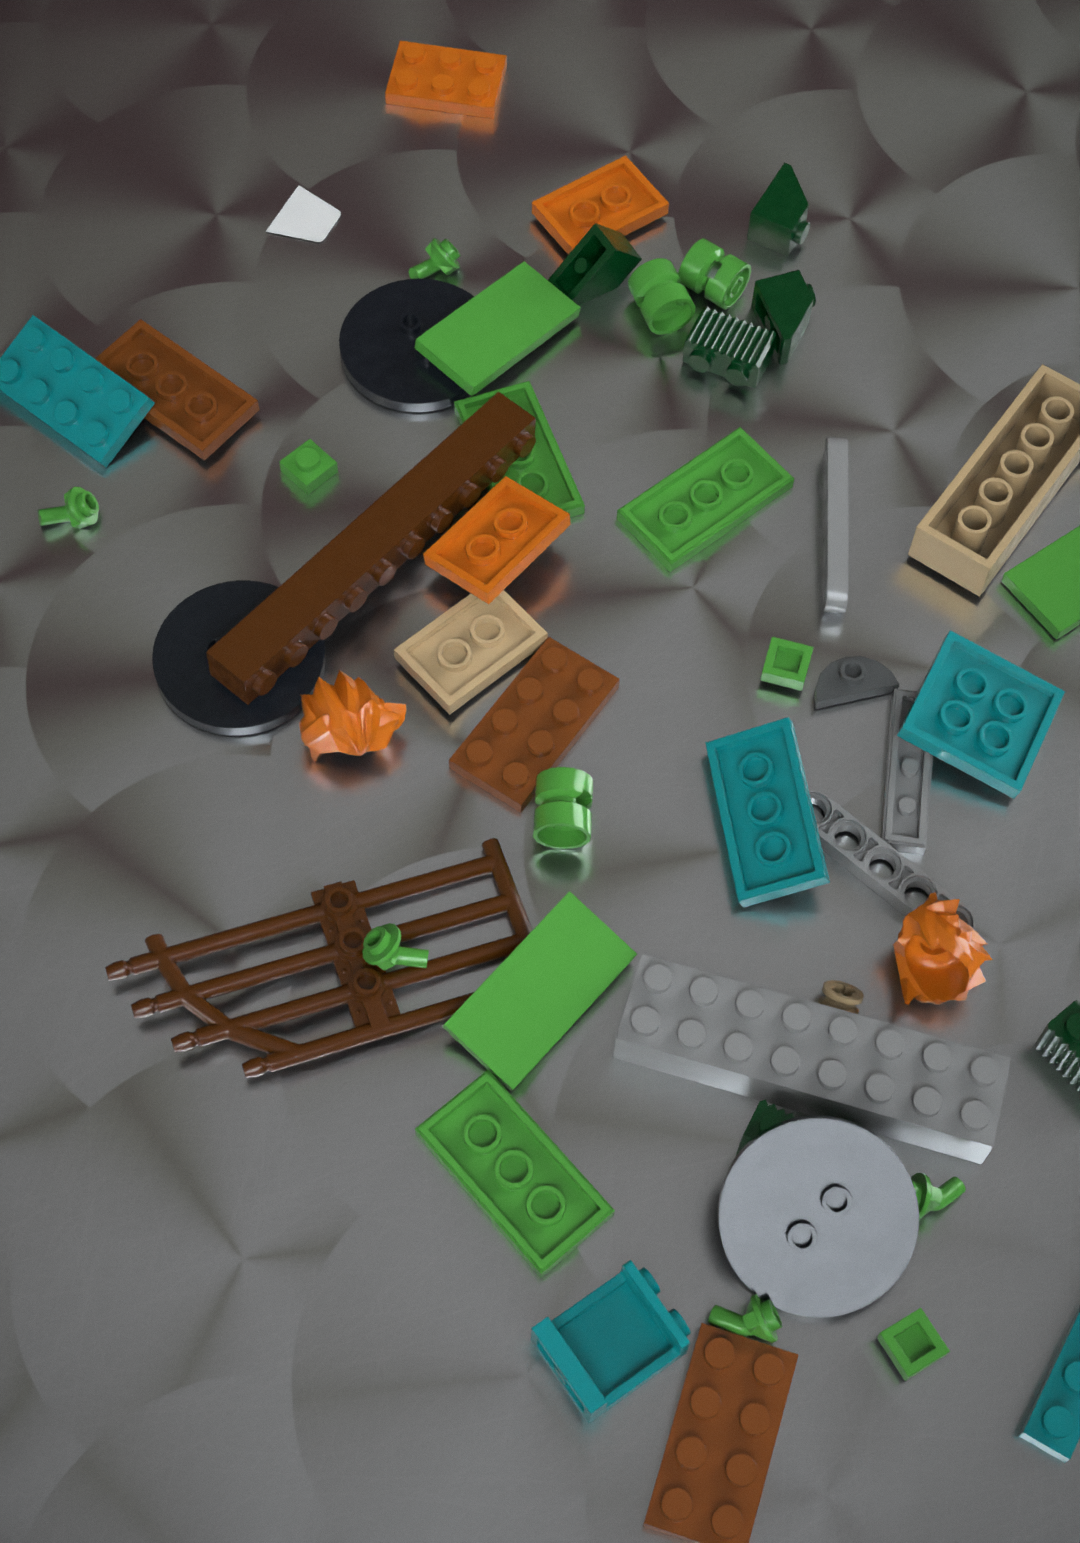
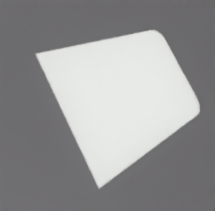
M298 185L266 232L322 242L340 218L341 211Z

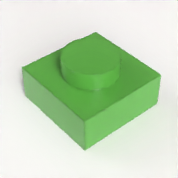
M308 439L279 461L281 472L307 495L338 473L337 462L311 439Z
M772 637L760 681L802 691L814 647Z
M922 1308L917 1309L883 1330L877 1336L878 1341L905 1381L944 1358L950 1352Z

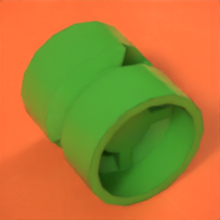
M702 238L686 254L678 275L681 278L682 285L698 294L704 292L705 299L727 310L742 295L752 270L751 265L732 254L725 256L724 249Z
M657 258L647 261L631 274L628 280V288L638 307L641 308L640 311L651 332L658 335L669 334L681 329L692 319L696 306L685 286L681 284V278L670 260Z
M556 767L541 771L537 775L535 804L540 806L534 812L533 838L536 842L554 849H573L590 842L592 813L589 809L592 807L593 779L588 773L575 768Z

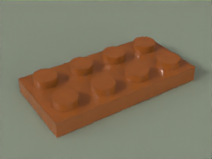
M142 319L136 322L95 358L155 403L144 417L146 420L204 461L260 410L256 398Z
M548 637L451 756L449 768L522 813L535 796L537 775L549 768H556L618 690L620 679L551 637Z
M701 1323L643 1527L690 1543H749L798 1354Z

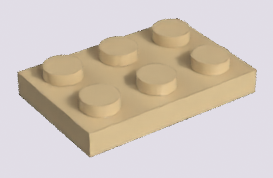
M504 590L490 604H487L473 594H469L394 649V658L450 715L539 649L548 638V633Z

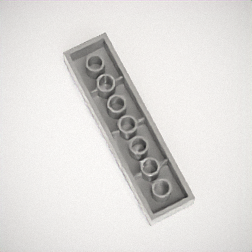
M642 953L616 1035L613 1058L760 1101L766 1100L767 1103L805 1114L826 1115L846 1119L867 1128L875 1134L978 1164L984 1162L994 1147L1012 1059L1011 1057Z

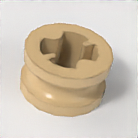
M829 980L824 982L822 992L825 996L820 997L818 1003L859 1014V1009L856 1005L861 1004L864 998V994L860 989L842 981Z

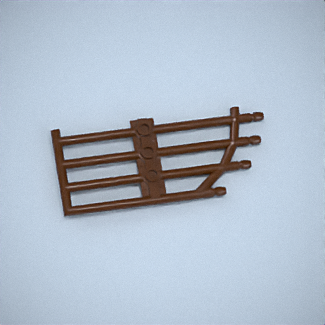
M497 838L486 840L481 845L485 854L484 857L358 892L355 880L324 886V889L311 892L314 904L312 906L167 947L162 934H153L145 939L149 950L148 953L130 957L128 961L120 960L106 966L105 969L109 981L128 978L131 974L139 975L158 969L171 991L157 994L154 998L140 999L131 1004L134 1018H146L153 1016L155 1012L163 1013L185 1007L207 1024V1026L197 1028L194 1032H183L171 1038L174 1052H186L193 1050L195 1046L203 1047L229 1039L268 1053L264 1058L260 1056L255 1057L242 1064L245 1078H255L265 1075L267 1071H279L449 1019L474 992L401 1014L393 990L509 956L533 929ZM492 873L500 895L398 924L396 926L401 931L400 943L505 912L508 914L515 935L428 960L427 968L407 966L386 973V970L384 971L377 965H370L363 959L364 939L372 930L365 909ZM316 923H320L327 943L323 947L189 985L177 963ZM331 963L334 964L341 985L231 1019L207 1001L214 997ZM345 1004L348 1006L355 1027L302 1044H297L260 1030Z

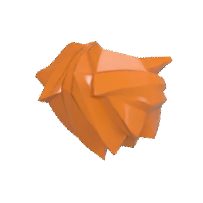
M340 670L334 685L318 677L313 694L301 695L304 714L299 722L301 740L309 748L314 762L323 753L342 752L349 755L362 756L366 752L385 749L390 742L393 732L404 722L406 704L386 703L378 695H375L364 680L359 677L353 680Z
M936 892L930 893L922 905L907 914L903 919L902 929L898 933V939L894 942L893 947L905 1004H910L913 998L921 1003H932L935 1005H940L949 1000L965 1001L970 989L986 982L980 966L984 961L993 959L982 947L987 945L986 941L975 929L959 918L957 908L960 899L938 900Z

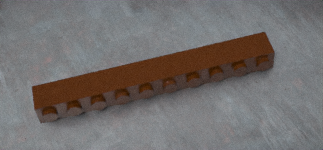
M498 391L206 652L210 675L247 705L258 695L267 694L281 674L289 667L293 668L299 665L305 658L308 650L320 639L328 638L336 629L339 621L349 612L354 613L359 610L365 603L367 596L379 585H386L393 578L397 568L407 559L411 560L417 557L424 548L425 543L436 533L444 532L451 524L455 515L464 507H471L490 483L500 481L513 462L519 457H526L531 452L536 443V418Z

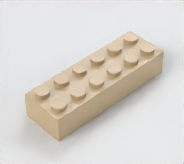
M1042 364L918 524L908 555L980 597L1080 462V384Z

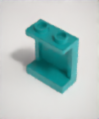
M631 1260L622 1265L620 1273L552 1321L549 1317H546L531 1328V1341L588 1423L594 1421L684 1356L690 1345L687 1336L691 1332L683 1317L676 1309L672 1308L668 1311L657 1296L661 1291L654 1277L645 1267L638 1270Z

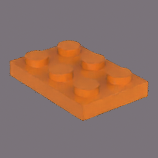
M399 41L385 91L386 104L494 119L507 68V55Z
M625 155L533 201L531 213L569 255L595 223L618 231L626 236L667 215L669 202Z
M505 476L423 553L425 565L482 601L490 604L571 525L570 514Z

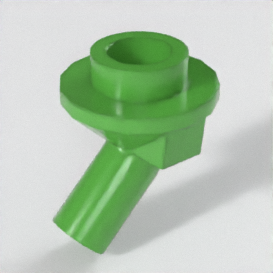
M433 238L431 243L425 248L430 258L411 267L408 272L411 279H425L439 270H442L449 276L461 267L457 261L461 254L448 239L445 238L440 242L437 238Z
M73 487L64 494V506L38 509V519L41 526L70 521L72 527L81 529L97 522L99 505L91 492L81 487Z
M388 923L373 928L366 935L362 953L363 959L368 964L377 965L385 971L395 965L427 968L429 950L401 947L400 929L395 924Z
M916 1173L911 1177L918 1200L919 1219L930 1211H939L945 1208L966 1190L964 1183L955 1176L938 1188L932 1185L930 1178L925 1173Z
M757 1294L751 1296L745 1315H740L715 1305L711 1310L708 1320L709 1324L744 1337L753 1335L771 1343L778 1341L776 1330L783 1327L773 1302L770 1299L763 1302Z

